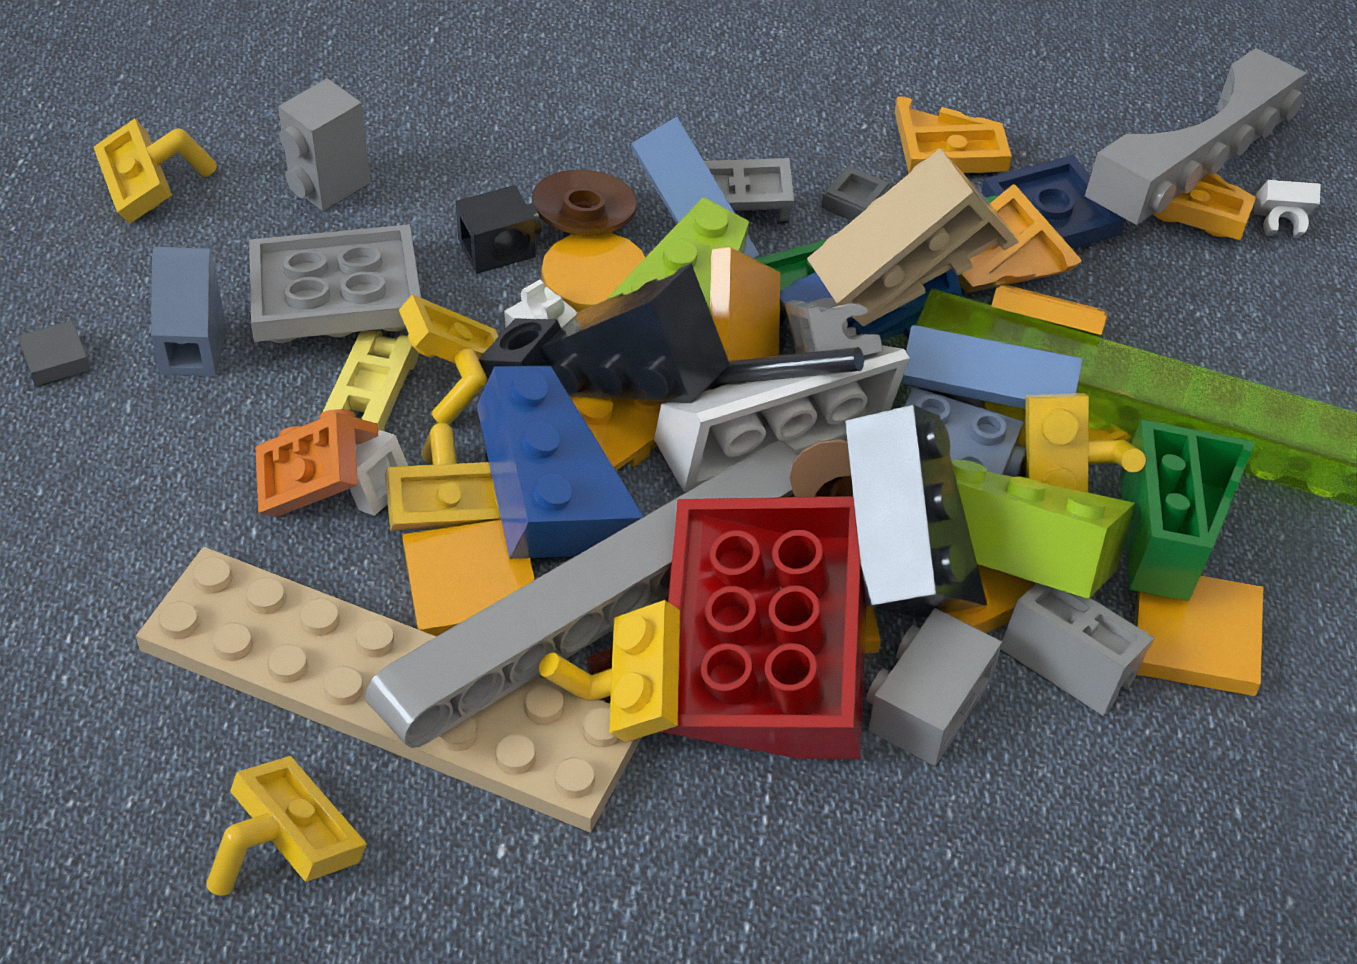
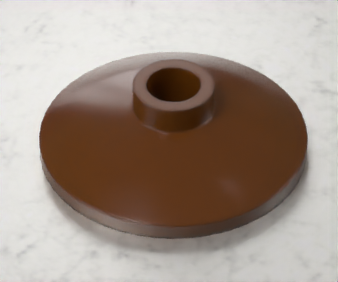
M567 170L554 173L542 179L535 186L532 193V203L537 209L539 218L556 229L573 234L597 235L609 233L624 227L632 220L636 213V196L627 184L614 176L592 170Z

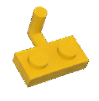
M135 118L93 147L116 211L129 224L148 211L155 209L161 202L172 196L160 164L176 153H179L202 177L210 176L217 168L216 161L185 130L180 128L173 129L152 144L147 130Z
M412 294L399 309L409 333V342L419 353L426 357L432 358L437 356L455 363L462 377L432 411V416L438 423H446L450 426L485 387L487 377L479 362V358L499 335L494 328Z
M1085 393L1026 395V478L1044 484L1088 493V464H1119L1129 472H1138L1144 467L1146 463L1144 453L1125 440L1088 441L1089 396Z
M437 423L431 428L422 448L421 455L423 460L432 465L387 467L385 484L390 531L440 529L501 519L489 462L457 464L453 430L446 423Z
M666 600L614 617L611 669L590 675L556 653H549L541 660L539 673L541 676L583 700L594 701L611 696L609 733L624 742L676 727L678 724L680 610Z
M291 756L284 757L236 773L230 792L252 818L233 824L225 830L206 886L215 895H229L233 891L248 848L269 841L273 842L305 882L358 864L367 843Z

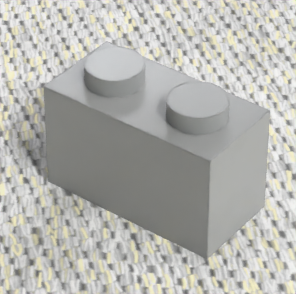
M327 78L278 106L281 124L279 138L285 150L287 163L285 176L290 189L299 198H306L320 210L325 211L371 183L362 103Z
M934 608L921 629L915 625L908 629L897 651L896 658L899 660L892 671L882 668L872 682L866 697V702L873 705L868 731L936 766L991 682L1002 641Z

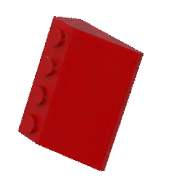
M854 497L678 499L668 599L670 604L680 610L678 724L676 727L660 732L796 759H861L866 605Z

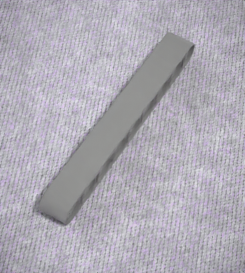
M776 441L390 663L371 680L365 693L366 702L405 745L415 748L429 743L539 676V664L545 655L556 653L560 657L567 659L613 631L614 617L667 598L670 588L678 499L795 497L789 476L793 461L798 457L799 453L785 441Z

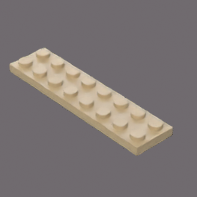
M204 546L136 635L139 650L590 833L641 738L624 742L609 733V703L602 700L587 701L580 699L550 680L537 676L429 743L411 748L405 745L368 705L365 693L371 680L380 670L436 636Z

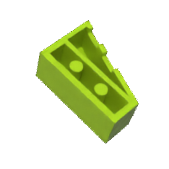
M702 197L615 289L608 299L621 293L624 295L638 290L646 282L656 278L658 281L673 275L679 268L692 263L710 310L711 253H713V249L731 247L745 254L749 221Z
M951 460L977 564L1089 599L1118 570L1135 506L1134 502L1044 484L1029 478L1011 477L987 472L985 466L968 460Z

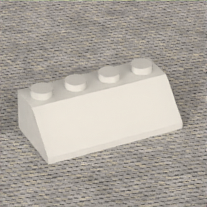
M882 346L883 351L864 355V367L861 371L725 384L703 391L692 403L667 402L661 404L654 440L683 492L690 491L776 441H785L800 454L804 449L818 442L837 439L847 440L845 420L891 410L910 357L904 349Z

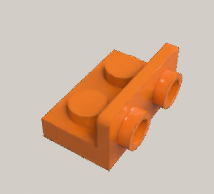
M328 410L322 412L316 421L304 426L282 429L278 437L255 446L258 513L278 517L358 486L356 445L378 437V424L356 418L355 413L350 410Z

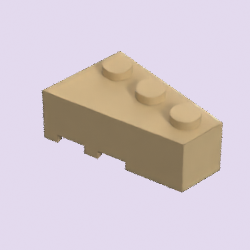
M939 148L926 160L917 164L906 177L883 196L874 200L865 211L841 231L829 237L807 259L839 306L855 303L867 307V313L860 317L852 316L858 323L865 326L925 294V288L922 284L950 269L958 276L973 268L970 261L972 257L997 244L1005 251L1018 244L1019 241L983 194Z

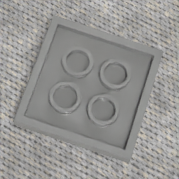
M410 224L249 239L251 326L254 342L270 340L275 343H286L299 337L319 335L344 337L353 332L378 329L401 331L406 329L399 309L412 294L421 298Z

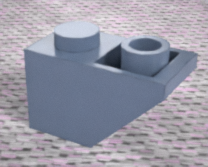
M154 247L152 253L151 337L160 374L216 376L227 326L212 250L208 248Z

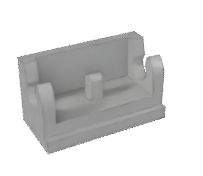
M789 158L704 161L733 211L779 209L778 222L790 221L792 207L794 206V193Z
M830 297L810 302L799 300L785 302L796 354L859 347L863 355L883 351L880 335H857L855 327H847L848 322L846 319L851 316H862L868 312L867 307L855 303L839 306Z
M1036 583L1018 599L1000 649L1104 716L1112 708L1121 687L1125 689L1130 687L1147 650L1153 643L1154 637L1092 598L1086 599Z

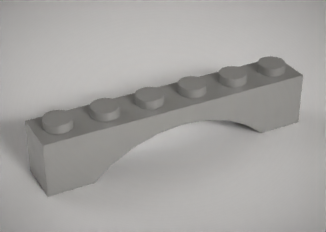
M1257 48L1253 49L1231 64L1217 105L1219 112L1214 117L1198 125L1177 131L1153 134H1125L1099 151L1085 197L1136 225L1156 211L1161 213L1175 197L1183 192L1189 193L1199 180L1209 173H1217L1227 160L1236 154L1242 155L1251 143L1261 136L1267 137L1274 127L1283 120H1291L1303 103L1304 93L1300 92L1307 73Z

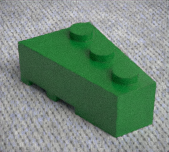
M1141 419L1131 444L1144 453L1146 463L1138 472H1129L1123 467L1120 471L1122 500L1135 503L1125 540L1129 589L1155 596L1189 601L1213 550L1255 442Z

